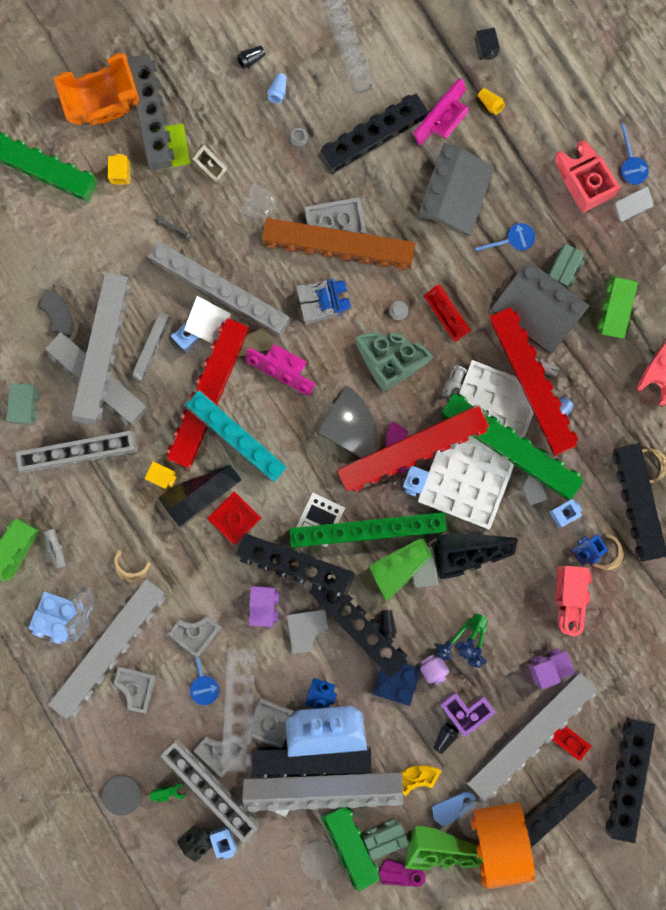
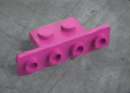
M458 78L451 85L446 94L414 131L413 135L419 145H422L432 132L447 139L469 112L466 105L458 102L466 92V87L461 78Z
M276 344L272 346L266 356L250 347L247 349L244 361L249 365L260 369L267 375L280 380L307 396L312 394L315 383L300 375L307 364L305 360Z

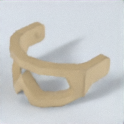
M652 448L642 449V453L649 452L654 454L661 463L659 475L655 479L649 480L650 483L658 482L666 474V457L659 450Z
M607 533L605 537L616 542L619 551L618 557L611 564L599 565L595 563L592 565L604 571L618 567L624 557L621 543L616 537Z
M117 551L114 558L115 571L122 580L133 583L146 576L151 562H147L146 567L138 573H126L118 565V559L122 551Z

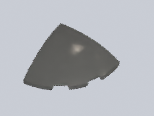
M346 385L318 434L359 458L371 454L374 449L375 425L372 414L360 395Z

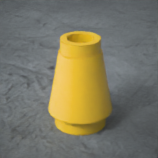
M483 88L478 93V98H480L491 114L497 115L504 108L505 102H503V98L486 88Z

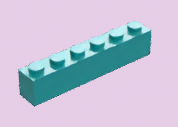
M196 391L184 405L270 481L275 482L287 468L201 391Z

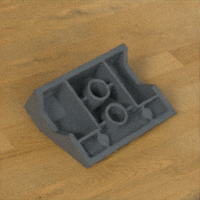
M443 143L419 211L418 219H430L444 224L450 230L471 236L494 166L462 148Z
M528 260L491 310L494 313H498L511 307L513 312L517 311L521 320L518 323L521 329H526L529 339L552 354L589 305Z

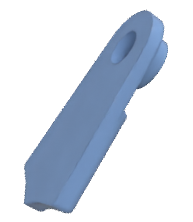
M466 791L432 805L433 820L442 827L447 826L474 807L476 803L475 796L471 792ZM464 798H470L468 802H463Z

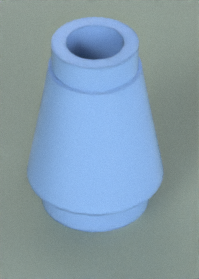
M276 74L267 91L268 99L273 103H281L285 99L287 77L284 74Z

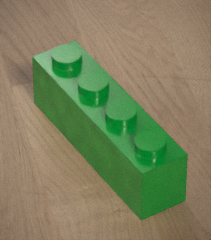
M338 807L320 815L353 889L362 891L380 880L377 874L379 869L375 862H372L370 859L369 850L366 844H363L360 837L362 836L361 830L352 820L353 813L349 807Z

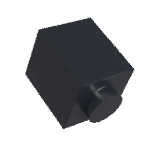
M495 27L476 31L474 40L479 60H492L498 56L500 46Z

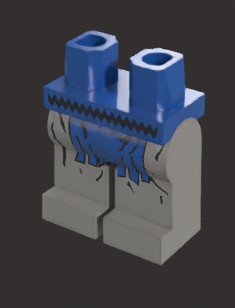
M329 279L328 281L305 286L304 284L296 286L305 325L341 316L342 312L351 309L349 297L339 300L337 295L347 292L345 280L334 282V279Z

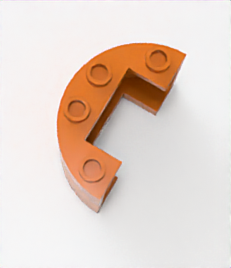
M116 53L108 58L107 61L111 67H103L98 72L84 74L81 78L76 79L72 72H62L57 77H54L58 95L68 122L76 125H81L82 122H87L89 125L103 124L126 115L132 111V105L136 106L138 104L139 95L125 53Z
M520 802L473 810L474 817L471 818L472 829L477 830L480 845H476L478 858L482 857L483 864H479L482 886L492 889L534 882L533 857Z

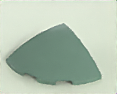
M371 332L355 337L356 344L369 371L383 392L399 384L433 359L432 354L418 342L412 343L406 340L404 335L390 332L388 335H378L377 332Z

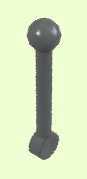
M163 216L157 218L159 224L164 223L182 234L187 240L191 238L189 232H184L167 222Z

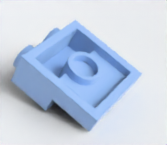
M45 591L28 629L33 630L32 634L38 637L50 636V641L58 644H62V641L67 642L82 604Z

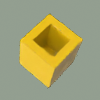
M123 154L108 156V179L111 184H130V161Z
M152 462L144 479L168 490L169 487H173L177 477L175 476L176 472L156 462Z

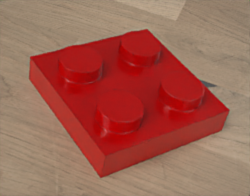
M234 491L207 519L235 546L242 539L244 533L247 534L262 518Z

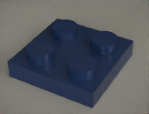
M406 664L392 679L380 668L372 694L410 706L420 675V668Z

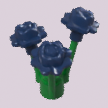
M475 613L472 618H468L464 626L445 645L434 644L436 647L435 655L443 659V661L446 659L453 660L451 655L453 644L469 627L472 631L470 638L465 642L458 641L455 645L458 655L468 659V665L480 668L482 664H487V660L481 655V646L487 630L486 624L488 619L483 615ZM476 634H480L477 647L473 645Z

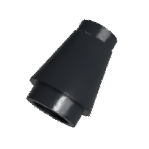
M260 45L240 51V54L237 55V60L243 69H249L262 59L266 53Z
M392 610L381 611L380 628L378 631L382 635L386 633L391 639L396 638L397 630Z
M446 723L445 726L441 727L433 748L443 754L458 738L459 730L453 725Z

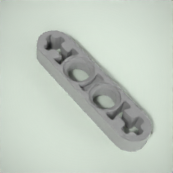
M163 312L159 313L134 369L133 380L140 383L144 381L170 322V315Z

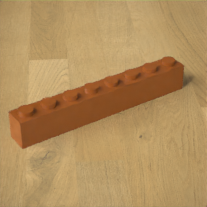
M266 218L262 237L263 245L270 249L280 247L288 252H295V250L303 251L306 255H314L316 253L321 254L325 258H332L334 256L340 257L343 261H351L352 259L358 260L361 264L376 263L379 267H388L389 265L403 271L411 269L415 242L271 218Z

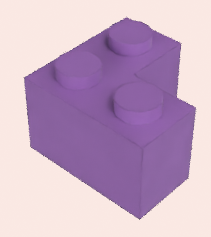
M251 586L249 625L273 627L274 623H277L278 611H275V604L279 603L280 592H276L277 587Z
M557 648L549 651L550 655L543 657L538 655L531 658L532 662L527 663L537 687L545 689L560 683V679L575 674L567 651Z
M452 691L438 702L464 737L496 713L482 695H479L468 705H465L456 692Z

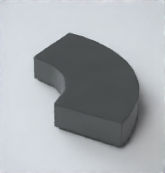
M45 289L40 307L51 315L53 322L52 330L72 336L73 318L67 304L57 294Z

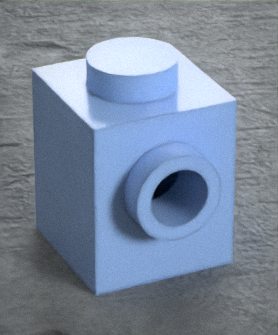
M411 466L402 489H405V493L414 497L416 494L420 495L429 472Z

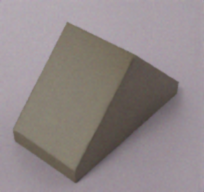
M201 144L191 157L193 167L214 183H217L227 170L223 163L204 144Z

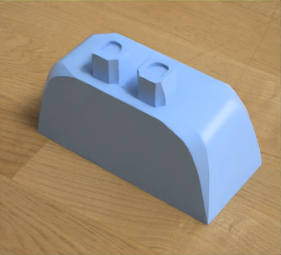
M355 706L297 710L286 720L288 757L367 750L363 714Z

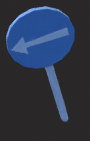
M621 124L629 159L622 164L621 175L627 183L638 185L646 180L649 173L648 165L643 159L632 156L625 125Z
M518 223L509 230L508 239L476 247L475 251L505 243H510L514 249L520 251L527 250L535 242V232L529 225Z
M195 657L199 677L193 681L190 687V695L197 704L209 705L217 699L219 686L212 677L203 676L200 659Z

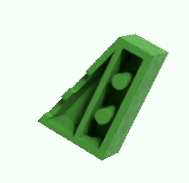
M609 275L605 299L602 303V316L597 324L599 333L625 338L638 285L637 281Z
M15 518V520H12L7 527L6 533L0 539V581L12 580L40 532L39 529L21 519Z
M418 539L369 565L385 600H391L414 574L427 563L432 554L425 540Z

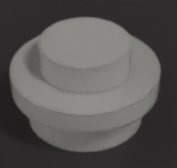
M295 128L291 131L290 142L294 146L301 147L307 143L308 134L304 129Z
M402 301L392 303L389 309L390 316L395 320L404 319L408 314L407 305Z

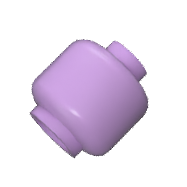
M434 654L422 661L423 665L420 667V671L427 683L432 684L435 682L436 685H439L447 680L445 676L448 675L449 669L443 659L438 656L436 657Z

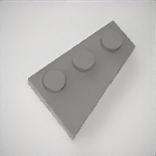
M360 197L304 207L308 225L366 234Z

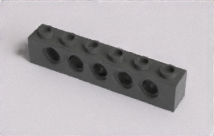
M150 54L127 58L139 95L137 110L149 168L151 171L173 167L172 160H175L173 148L169 149L168 142H171L170 132L165 129V125L168 124L166 113H162L161 107H164L163 97L158 94V89H161L159 78H155L154 72H157L156 62L151 60ZM143 75H149L148 78L141 79ZM152 92V95H151V96H149V97H145V96H144L146 93ZM150 110H156L154 114H148ZM155 127L160 128L157 132H151ZM157 145H163L161 150H155Z

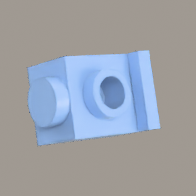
M185 323L171 337L187 353L201 338L192 333L189 337H185L184 334L187 332L184 330Z
M573 499L549 511L558 528L582 516L580 505L577 501L574 502ZM564 509L568 510V516H564Z
M225 826L211 831L209 836L216 858L228 859L234 856L237 846L229 827ZM226 839L228 844L223 845L221 840Z

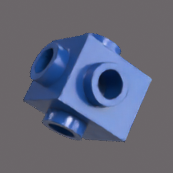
M598 534L590 538L585 536L576 541L578 545L572 549L576 559L582 566L590 563V565L597 563L601 560L600 557L608 551Z
M313 678L305 705L316 709L329 708L330 704L334 705L337 693H334L335 684Z

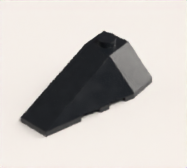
M231 465L174 485L162 494L159 500L177 525L183 528L242 481V479Z
M466 533L437 535L435 552L440 579L464 575V571L473 567L476 570L481 568V564L491 561L494 563L512 556L516 552L518 539L516 537Z

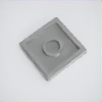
M260 697L245 735L282 749L287 737L286 720L294 710Z

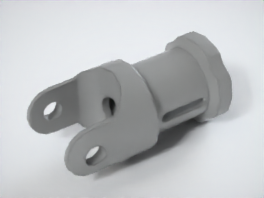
M454 364L451 366L452 371L449 378L446 379L442 394L448 396L449 400L452 395H458L462 387L461 381L463 376L468 371Z

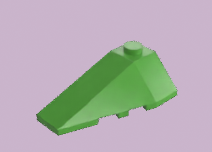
M415 826L409 836L405 868L431 870V866H442V869H449V866L453 865L470 868L480 867L479 864H483L482 857L478 858L476 845L438 829Z

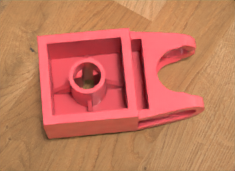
M581 140L577 144L579 159H572L564 152L558 151L555 153V162L566 187L581 212L584 213L614 198L620 190V186L603 158L599 157L585 140Z
M666 338L647 364L636 388L640 392L650 383L657 384L661 388V397L658 403L661 407L666 404Z
M558 566L555 604L559 605L558 628L563 634L578 636L584 629L586 604L590 602V592H587L592 578L589 568ZM572 621L573 627L569 630L568 624Z

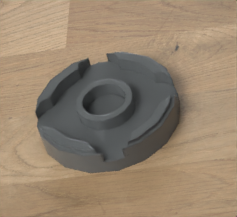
M117 775L104 786L102 802L105 808L112 814L118 816L128 815L141 802V787L133 777Z

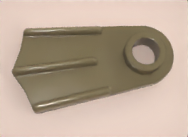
M264 327L247 334L238 357L245 356L249 347L259 353L270 350L272 348V335Z

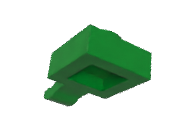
M179 782L174 786L170 785L153 789L149 793L150 800H157V803L169 800L168 797L170 796L183 799L186 797V793L180 794L177 789L183 787L184 783Z

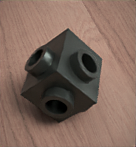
M195 825L187 830L177 841L184 856L194 862H197L213 846L209 839L210 834L204 828L200 829Z

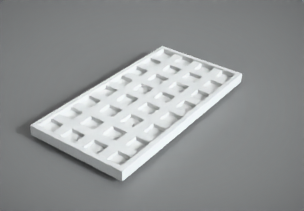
M472 360L459 394L468 399L467 402L472 406L480 404L484 414L489 417L491 415L500 420L499 424L505 428L507 426L513 428L517 432L516 435L520 438L525 437L534 413L517 377ZM469 436V440L462 444L455 442L450 445V449L444 452H440V450L436 452L429 475L417 502L490 530L514 464L472 436Z

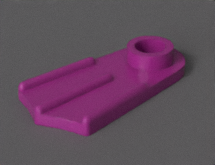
M388 858L385 859L379 869L382 884L419 887L426 880L423 870L405 868V863ZM420 875V880L415 881L413 877Z

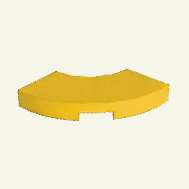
M415 765L402 770L400 773H402L403 795L407 796L416 787L426 786L433 788L442 770L429 765Z

